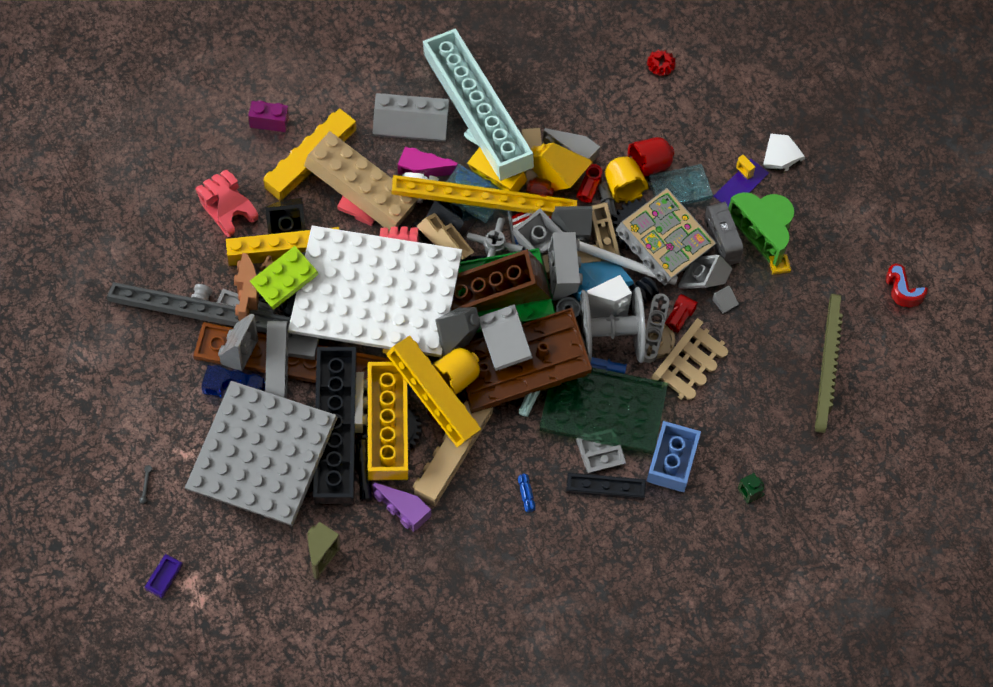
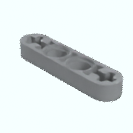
M656 294L652 300L645 330L644 362L646 363L654 362L658 355L669 307V298L665 294ZM659 300L663 301L661 311L657 310ZM659 316L662 322L654 323L651 318ZM656 333L658 339L650 340L648 334ZM650 345L652 346L651 355L647 356L648 347Z

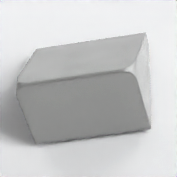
M729 285L713 295L712 300L722 314L739 305Z

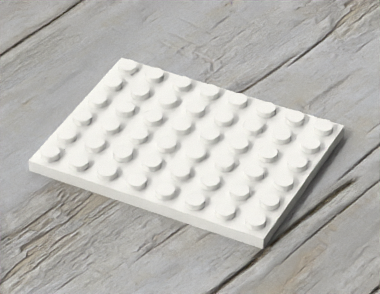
M311 226L305 258L317 270L319 275L297 291L288 332L384 349H391L410 335L425 355L441 358L442 348L435 319L451 312L462 249Z

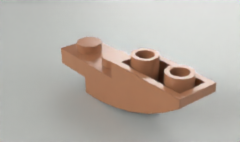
M242 253L241 260H238V275L234 276V286H237L238 300L240 301L239 304H236L235 315L238 316L239 321L248 316L250 310H258L259 293L250 283V280L256 276V272L247 253Z

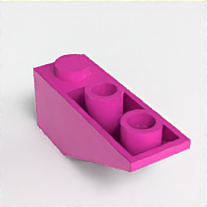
M405 147L398 163V174L421 173L428 178L430 175L435 177L455 175L458 163L448 158L437 157L433 153H424L416 148Z

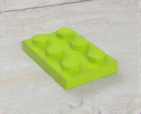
M294 246L251 279L250 283L274 310L318 276L319 273L299 249Z

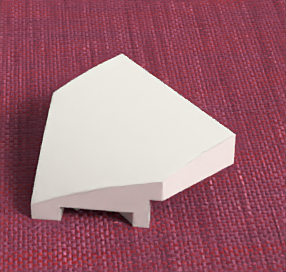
M781 134L770 135L763 163L765 168H784L785 171H788L791 165L805 159V156L790 136Z

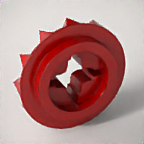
M658 49L656 52H651L647 65L654 74L668 75L675 69L676 58L673 57L672 53H668L666 49L664 51ZM664 58V62L660 67L659 61Z

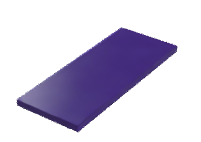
M750 159L749 161L755 166L753 176L747 179L738 171L713 197L721 203L726 202L729 208L731 197L738 193H750L769 172Z

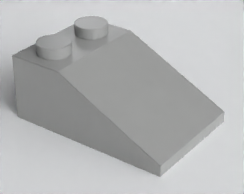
M515 304L479 317L481 329L496 371L533 358Z
M249 314L237 322L233 329L229 330L225 346H221L218 353L222 365L240 372L243 371L258 342L254 314Z

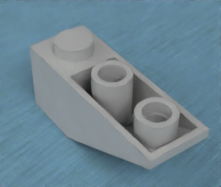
M547 128L543 131V140L546 144H558L590 159L592 163L599 156L600 146L586 136Z

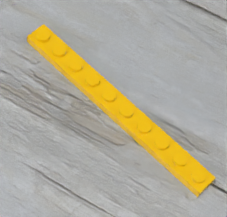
M393 175L391 195L531 214L541 208L547 216H552L555 207L577 206V200L398 175Z

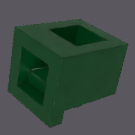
M755 473L740 480L738 490L747 504L765 496L763 492L764 483Z

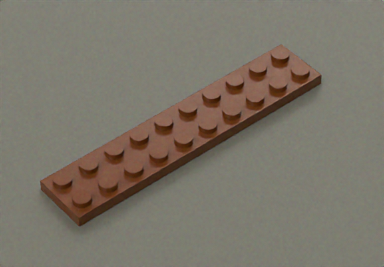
M203 322L193 355L194 359L221 364L218 353L221 346H225L227 334L233 328ZM257 333L258 342L244 369L266 373L267 334ZM317 351L315 360L288 357V378L316 383ZM357 352V372H364V379H368V362H391V360Z

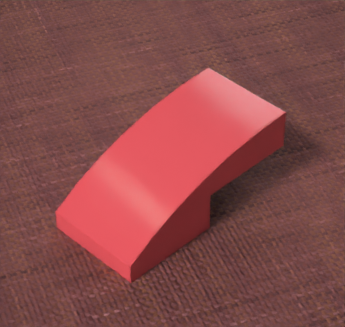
M342 196L337 206L339 211L353 215L355 220L373 226L375 222L373 218Z

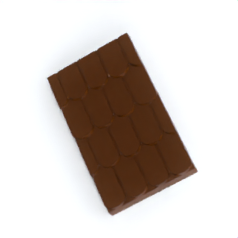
M572 307L522 324L533 357L526 361L496 371L484 337L471 341L469 345L463 347L470 352H474L479 358V375L476 380L464 388L471 413L501 405V403L527 396V394L555 387L563 382L581 378L591 373L592 367Z

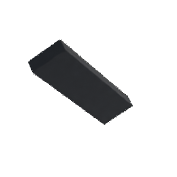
M569 472L567 474L566 493L638 500L645 499L646 479Z

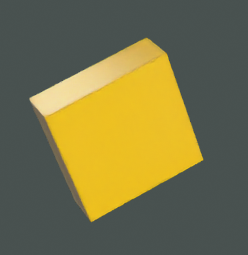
M744 155L738 158L736 168L747 179H750L754 174L755 166Z
M784 254L782 262L777 267L773 264L775 256H769L772 275L791 272L787 254Z

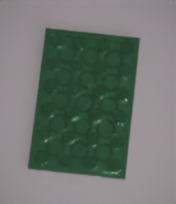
M592 367L591 373L584 377L548 388L539 431L580 438L610 446L621 445V448L654 455L668 383Z

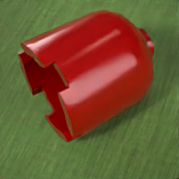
M654 137L636 141L628 146V157L631 156L637 162L644 177L663 172L672 165L675 153L673 147L670 146L666 139Z

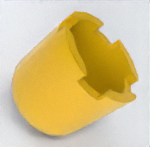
M627 156L618 157L607 165L605 170L606 181L617 203L625 201L627 204L629 200L634 202L635 199L638 200L643 196L642 192L645 189L648 190V183L639 165L633 158Z
M464 348L452 350L433 364L447 385L453 389L455 395L476 380L480 372L479 358L474 352Z

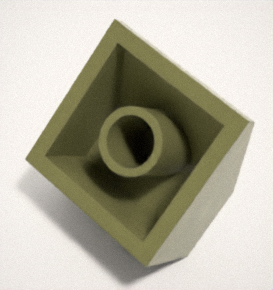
M318 522L316 526H312L307 533L310 560L315 579H318L340 549L339 534L321 522Z

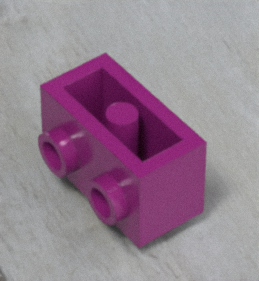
M251 101L248 115L249 127L286 132L289 119L288 105Z

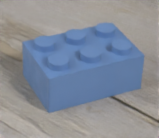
M663 421L646 482L685 492L701 431Z

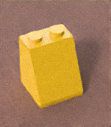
M543 143L540 146L530 148L534 158V168L531 169L552 192L571 188L592 163L590 159L555 143Z

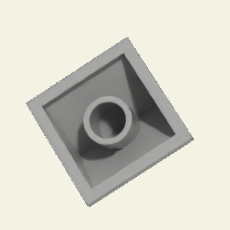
M541 208L512 230L518 244L523 246L522 250L539 248L542 254L548 250L552 233L563 232Z

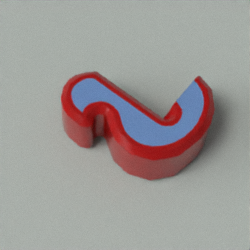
M896 263L888 269L886 283L894 284L891 290V297L896 304L902 307H916L925 300L928 288L909 289L904 266Z

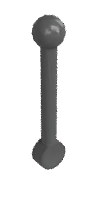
M150 465L144 467L146 474L142 497L139 499L141 504L147 502L149 474L152 472Z

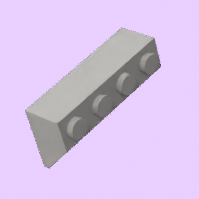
M376 93L373 136L446 142L449 99Z

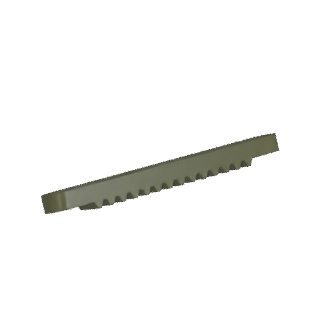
M832 293L828 305L815 432L819 433L826 432L828 414H830L833 407L834 387L836 385L835 375L839 357L838 347L840 345L839 340L842 329L840 327L843 314L839 313L841 295Z

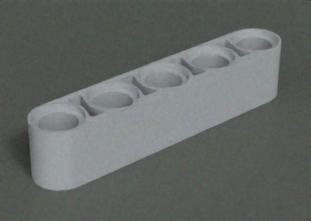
M268 321L265 392L287 399L288 321Z

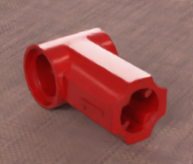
M591 164L586 169V174L576 196L581 202L592 203L597 188L602 182V168L599 165ZM596 174L597 177H591L590 175Z
M680 294L671 314L665 321V325L673 332L679 333L687 318L691 317L698 302Z

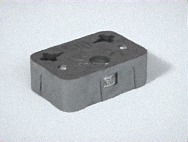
M726 202L707 206L704 223L708 234L716 242L714 246L716 255H720L729 265L741 262L743 244Z

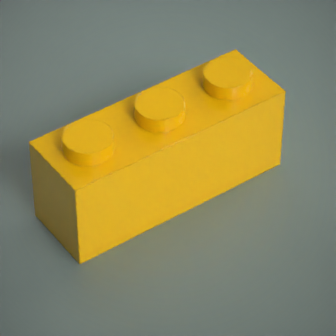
M480 147L467 163L472 172L484 179L490 180L492 184L502 190L519 192L527 181L525 171L500 181Z

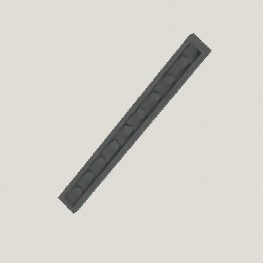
M113 282L107 295L109 302L229 326H235L239 322L238 316L235 315L236 306ZM250 310L249 314L255 315L256 327L259 332L267 333L268 321H288V324H290L291 317Z

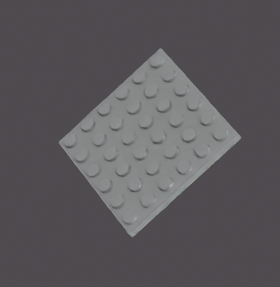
M230 381L185 489L293 526L338 417L335 414Z

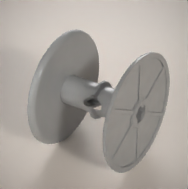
M636 287L633 291L632 316L614 317L611 314L610 317L591 318L588 294L585 290H581L580 330L590 363L592 359V337L611 336L614 339L615 336L633 335L636 358L638 362L643 363L646 335L644 306L640 288Z

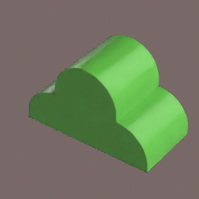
M746 192L734 195L730 200L729 211L735 226L769 263V256H775L773 264L777 267L783 260L789 241V229L794 216L792 203L786 197L778 194H770L761 199L754 194Z

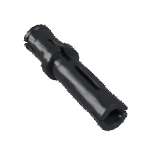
M368 440L355 441L357 453L355 463L358 466L360 500L372 499L371 481L368 480Z

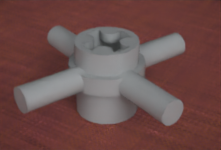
M498 218L495 230L490 231L486 236L469 232L467 235V240L483 244L487 257L501 255L504 249L513 252H519L523 249V246L506 242L502 233L505 223L503 218Z

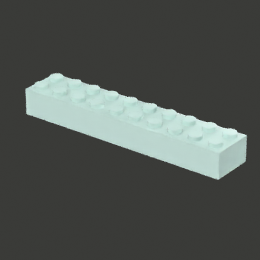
M456 28L424 40L425 58L499 180L502 181L534 168L533 152Z

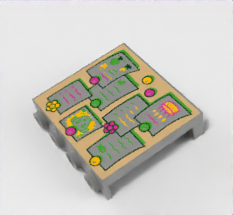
M668 188L624 219L615 230L618 236L629 245L632 252L637 254L643 261V264L653 272L656 279L664 286L703 254L706 255L716 245L713 238Z

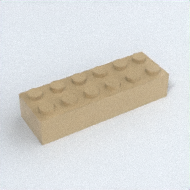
M330 131L307 155L304 164L307 169L383 227L388 228L389 231L392 226L398 227L404 221L418 201V198L391 195L392 178Z

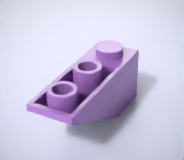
M378 483L373 484L374 497L379 502L383 501L387 505L388 511L392 515L396 514L406 529L410 528L415 532L431 517V509L418 496Z

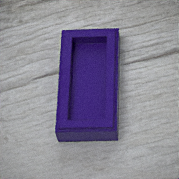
M165 554L145 585V590L163 599L182 568L183 563Z

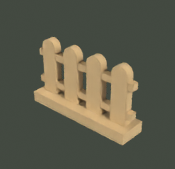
M699 318L695 320L650 378L655 384L659 379L664 382L662 385L665 388L668 385L679 393L678 398L681 400L683 397L686 400H692L696 396V391L692 388V385L703 386L707 381L706 376L702 372L704 370L714 372L717 368V363L713 358L717 356L722 359L728 354L727 348L723 346L725 344L724 341L718 342L708 334L709 330L707 328L705 330L700 328L704 322ZM691 338L696 340L694 344L690 342ZM701 344L712 353L708 356L698 348V345ZM681 351L685 354L683 358L679 356ZM688 358H691L701 366L699 370L687 362ZM670 365L674 367L672 372L668 369ZM678 371L690 380L688 384L676 376Z

